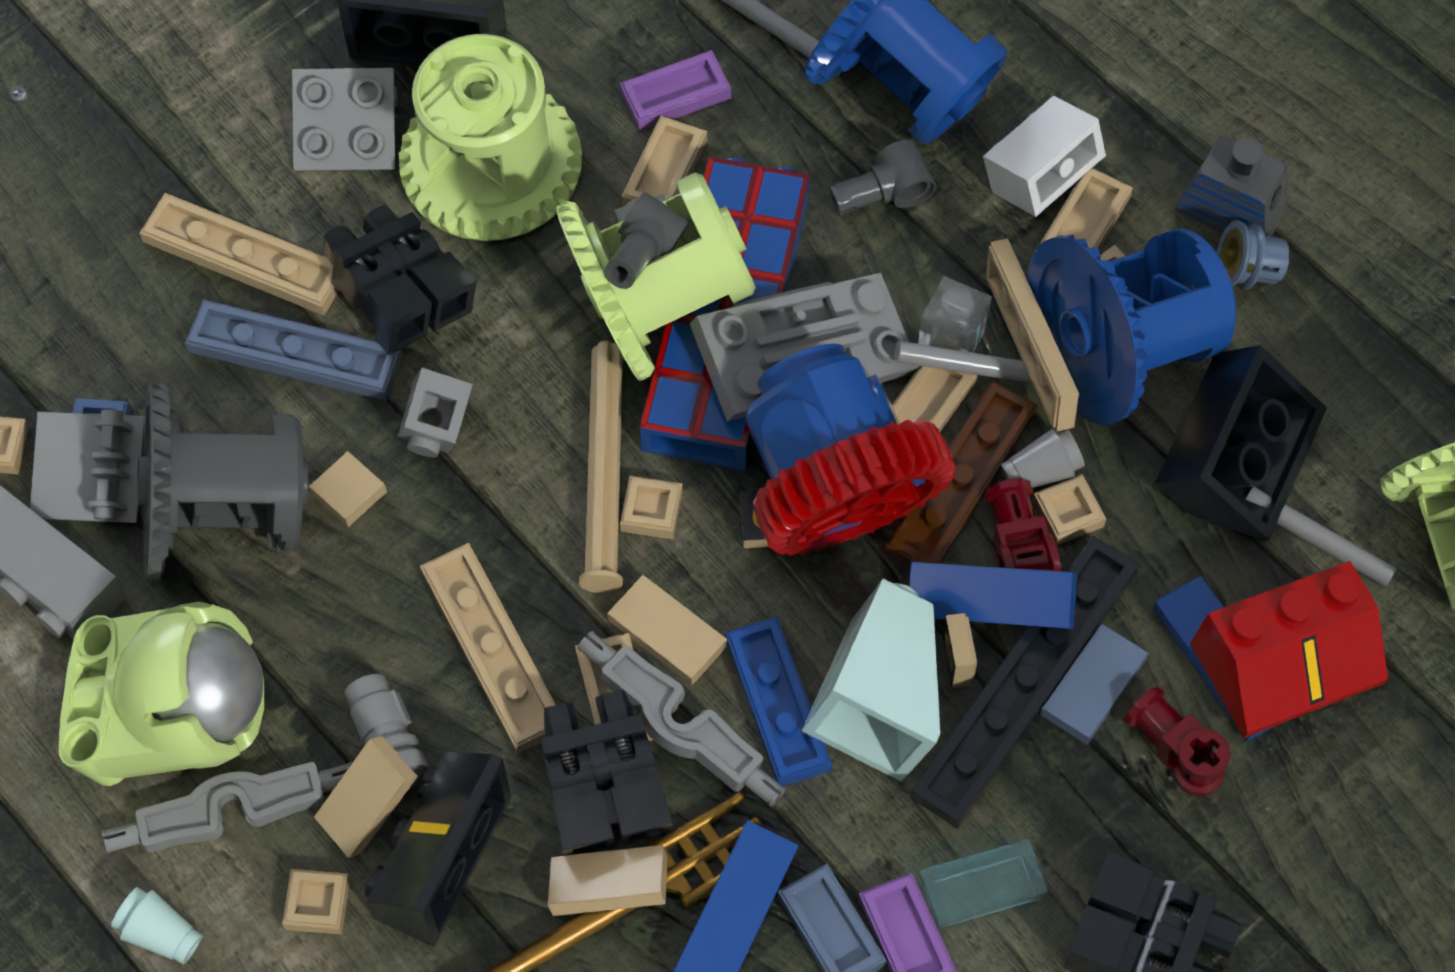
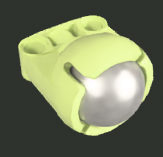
M203 602L182 604L169 609L109 618L106 615H95L88 618L81 624L75 634L67 667L59 730V756L62 762L103 786H112L129 777L192 768L215 767L239 756L240 752L248 748L258 735L264 712V677L261 664L251 648L253 642L246 626L232 611Z

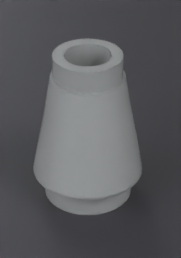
M1052 428L1009 458L1008 461L1001 463L1000 467L1006 480L1015 478L1029 480L1032 488L1073 478L1075 477L1074 471L1085 467V463L1069 429L1055 432Z

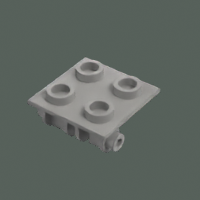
M394 68L292 69L293 171L395 170V107L398 106L397 86H394Z
M101 410V414L37 412L30 509L45 520L138 523L137 469L138 456H143L145 416L123 415V412L118 410Z

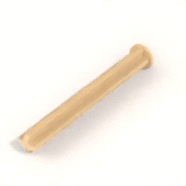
M600 341L598 346L593 347L591 358L585 573L579 576V586L586 591L594 593H610L619 590L623 586V578L617 573L623 355L617 344L610 343L609 341Z

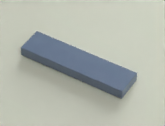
M204 299L201 302L185 342L189 353L384 401L388 399L403 358L402 349L388 355L376 341Z

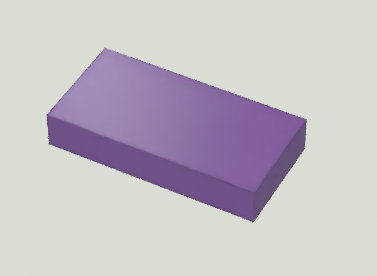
M712 50L619 83L620 94L638 131L656 126L660 115L675 119L731 99V87Z
M912 872L859 893L858 900L880 950L887 960L886 963L890 972H957Z

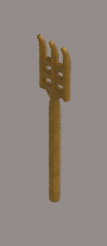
M741 792L713 806L648 845V847L664 846L667 854L666 892L680 894L681 903L686 908H690L711 895L721 873L714 876L706 862L716 857L724 868L730 856L728 849L736 844L745 824L720 838L711 826L712 823L721 819L744 799V795ZM757 817L750 820L751 822L757 825H760L761 823L760 819ZM700 832L708 845L697 851L689 837ZM676 844H678L686 858L678 863L674 862L667 851ZM692 870H695L702 881V884L694 889L691 888L684 877L685 874ZM638 907L582 913L484 972H530Z

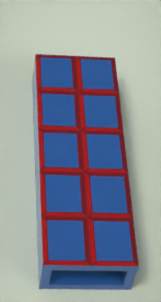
M709 157L704 179L719 209L727 206L747 248V250L741 252V256L756 286L753 295L736 303L788 291L809 205L810 175L799 173L789 167L770 168L753 165L739 158L720 159ZM729 294L666 324L640 424L641 451L746 471L753 437L745 420L746 417L727 422L690 323L698 315L732 308L736 303L732 302Z

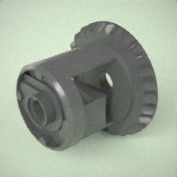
M148 381L145 399L143 456H138L137 503L138 506H143V565L145 581L160 580L165 569L168 547L173 548V533H177V528L265 529L267 548H276L277 551H292L299 543L302 510L307 505L308 465L307 459H303L300 421L293 414H270L266 435L178 433L176 412H170L168 387L162 382Z

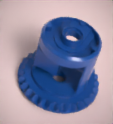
M852 0L833 22L811 53L803 69V76L812 84H825L836 75L838 76L842 71L846 72L860 62L914 112L912 115L918 120L908 131L919 144H929L955 121L958 122L965 117L988 90L987 85L1007 59V48L992 34L985 36L978 43L974 44L927 0Z
M1177 228L1158 234L1147 242L1142 251L1112 261L1101 260L1098 248H1089L1086 239L1076 240L1074 235H1060L1041 243L1031 258L1027 281L1079 392L1076 412L1090 422L1108 425L1127 418L1130 412L1137 408L1138 399L1145 391L1142 382L1148 376L1147 370L1179 359L1188 362H1199L1214 357L1225 351L1232 340L1236 325V300L1231 279L1224 263L1214 248L1205 239L1191 230Z

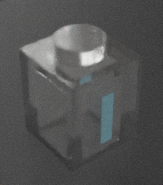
M943 276L921 317L918 344L974 353L987 328L992 296Z

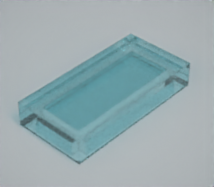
M1030 839L922 869L919 874L937 929L1046 898L1048 893Z

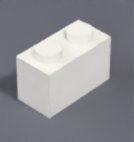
M1052 96L1005 138L996 143L983 156L992 193L1036 217L1102 160L1106 154L1098 118Z

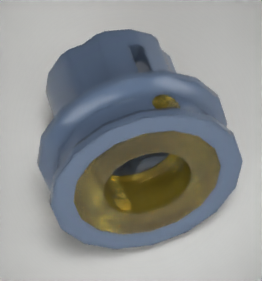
M1240 220L1232 221L1225 228L1220 238L1217 254L1226 267L1232 286L1236 285L1241 290H1248L1256 282L1274 285L1285 276L1289 264V246L1283 238L1266 236L1262 227L1257 223L1245 225Z

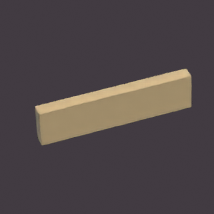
M167 193L163 194L140 231L141 239L146 244L321 315L326 314L339 292L331 283L333 265L328 258Z
M1008 238L990 242L986 280L1049 421L1056 432L1074 428L1079 396L1075 383Z
M467 543L420 565L424 580L516 754L540 744L541 738L546 737L544 731V709L556 704L470 544Z

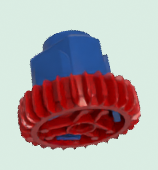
M824 344L800 351L776 363L758 379L757 385L762 396L751 403L745 420L770 479L767 481L766 487L759 489L753 501V510L764 539L767 540L770 549L774 550L775 553L789 556L796 553L805 555L812 550L820 552L829 546L836 548L843 542L855 541L858 537L867 533L874 534L876 529L885 525H892L893 521L909 516V512L924 507L927 500L938 497L939 492L947 489L949 482L953 480L956 469L952 460L953 456L945 438L942 437L935 424L920 419L915 422L907 419L899 423L876 374L869 376L860 360L847 355L841 344Z

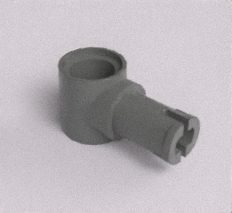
M900 140L886 146L876 155L875 164L869 166V172L829 186V195L840 217L880 200L883 204L894 201L896 207L910 208L930 198L937 186L916 143L912 140Z
M644 191L618 230V233L622 235L620 239L621 245L605 267L604 274L607 280L618 288H630L649 262L673 250L690 221Z

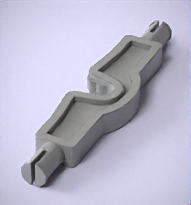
M594 631L589 632L587 638L584 637L577 649L602 668L600 681L611 691H625L633 709L642 715L646 731L661 747L675 755L696 759L736 792L747 786L769 804V807H773L776 801L782 797L786 788L760 769L763 756L740 738L715 711L703 710L700 715L694 717L686 724H679L673 720L671 715L677 710L678 705L685 696L683 686L679 682L649 664L628 646H623L617 652L598 637Z
M351 761L347 764L318 771L314 762H309L261 776L243 771L228 772L214 776L197 786L188 796L138 809L135 812L137 822L102 830L106 851L109 854L113 851L142 844L148 853H152L177 845L217 839L224 832L222 807L230 800H237L241 803L247 823L255 827L264 826L296 812L322 806L326 801L324 793L334 790L353 762Z

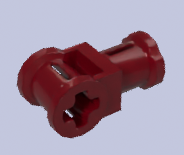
M1015 478L1001 481L988 488L984 493L985 500L988 506L993 507L998 523L993 539L997 567L1061 572L1058 548L1053 535L1048 531L1045 517L1034 516L1029 498L1033 493L1031 482Z
M1159 686L1149 689L1125 714L1123 722L1129 728L1136 726L1159 748L1157 757L1174 773L1175 781L1183 791L1195 796H1206L1215 792L1222 784L1225 769L1229 764L1231 754L1229 744L1222 735L1214 730L1206 729L1190 713L1183 718L1164 699L1165 691ZM1192 759L1197 763L1203 762L1205 759H1207L1211 762V765L1206 762H1203L1196 766L1192 763Z

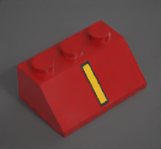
M1351 561L1208 613L1190 642L1191 647L1243 738L1383 685L1388 680L1379 608Z

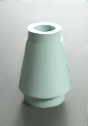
M138 887L124 900L111 924L112 928L121 933L120 940L171 960L175 959L183 965L191 958L203 937L201 933L194 930V927L154 890L146 893Z

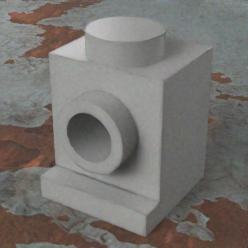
M421 368L413 380L411 393L397 437L409 440L407 449L422 456L437 457L439 450L449 453L456 444L473 384ZM426 412L433 413L438 418L439 426L436 427L423 423L421 415Z

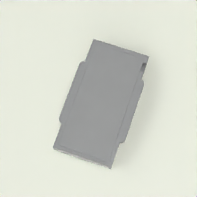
M881 273L834 284L831 282L820 283L734 304L732 308L698 315L690 323L727 422L746 417L751 403L762 396L757 382L765 371L781 360L815 346L833 343L841 344L847 355L858 358L869 376L876 374L881 383L909 376L919 368L918 365L894 361V351L897 342L909 341Z

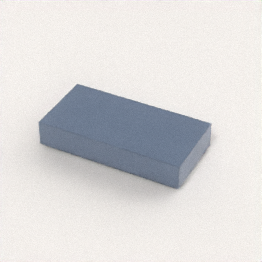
M1101 624L1044 704L1040 715L1088 745L1146 662L1149 653L1104 624Z
M828 864L823 865L777 892L779 901L822 972H876L886 966L887 960Z

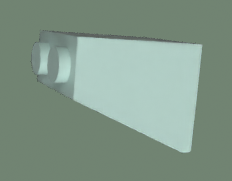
M882 579L850 621L801 731L902 782L937 743L940 736L933 604L920 598L916 591L906 585L891 583Z

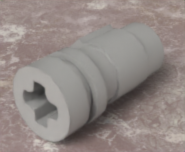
M370 674L353 681L345 689L344 696L349 705L350 715L362 744L365 746L369 739L383 736L418 776L408 791L420 785L425 772L429 768V764L421 750V745L416 735L408 732V724L412 723L400 693L394 689L391 691L385 676L381 674Z

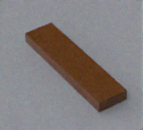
M991 380L949 446L953 456L952 460L956 467L953 480L949 482L947 489L939 492L938 497L927 500L924 507L916 508L909 512V516H904L886 544L885 554L910 568L911 562L942 564L983 499L984 493L990 488L1000 472V464L1007 461L1036 415L1038 405Z

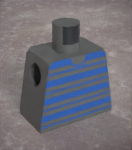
M1226 135L1219 136L1191 179L1175 210L1222 233L1232 221L1240 220L1245 225L1257 223L1262 227L1266 236H1272L1286 211L1287 166L1282 161L1265 154L1262 145L1253 138L1234 140Z

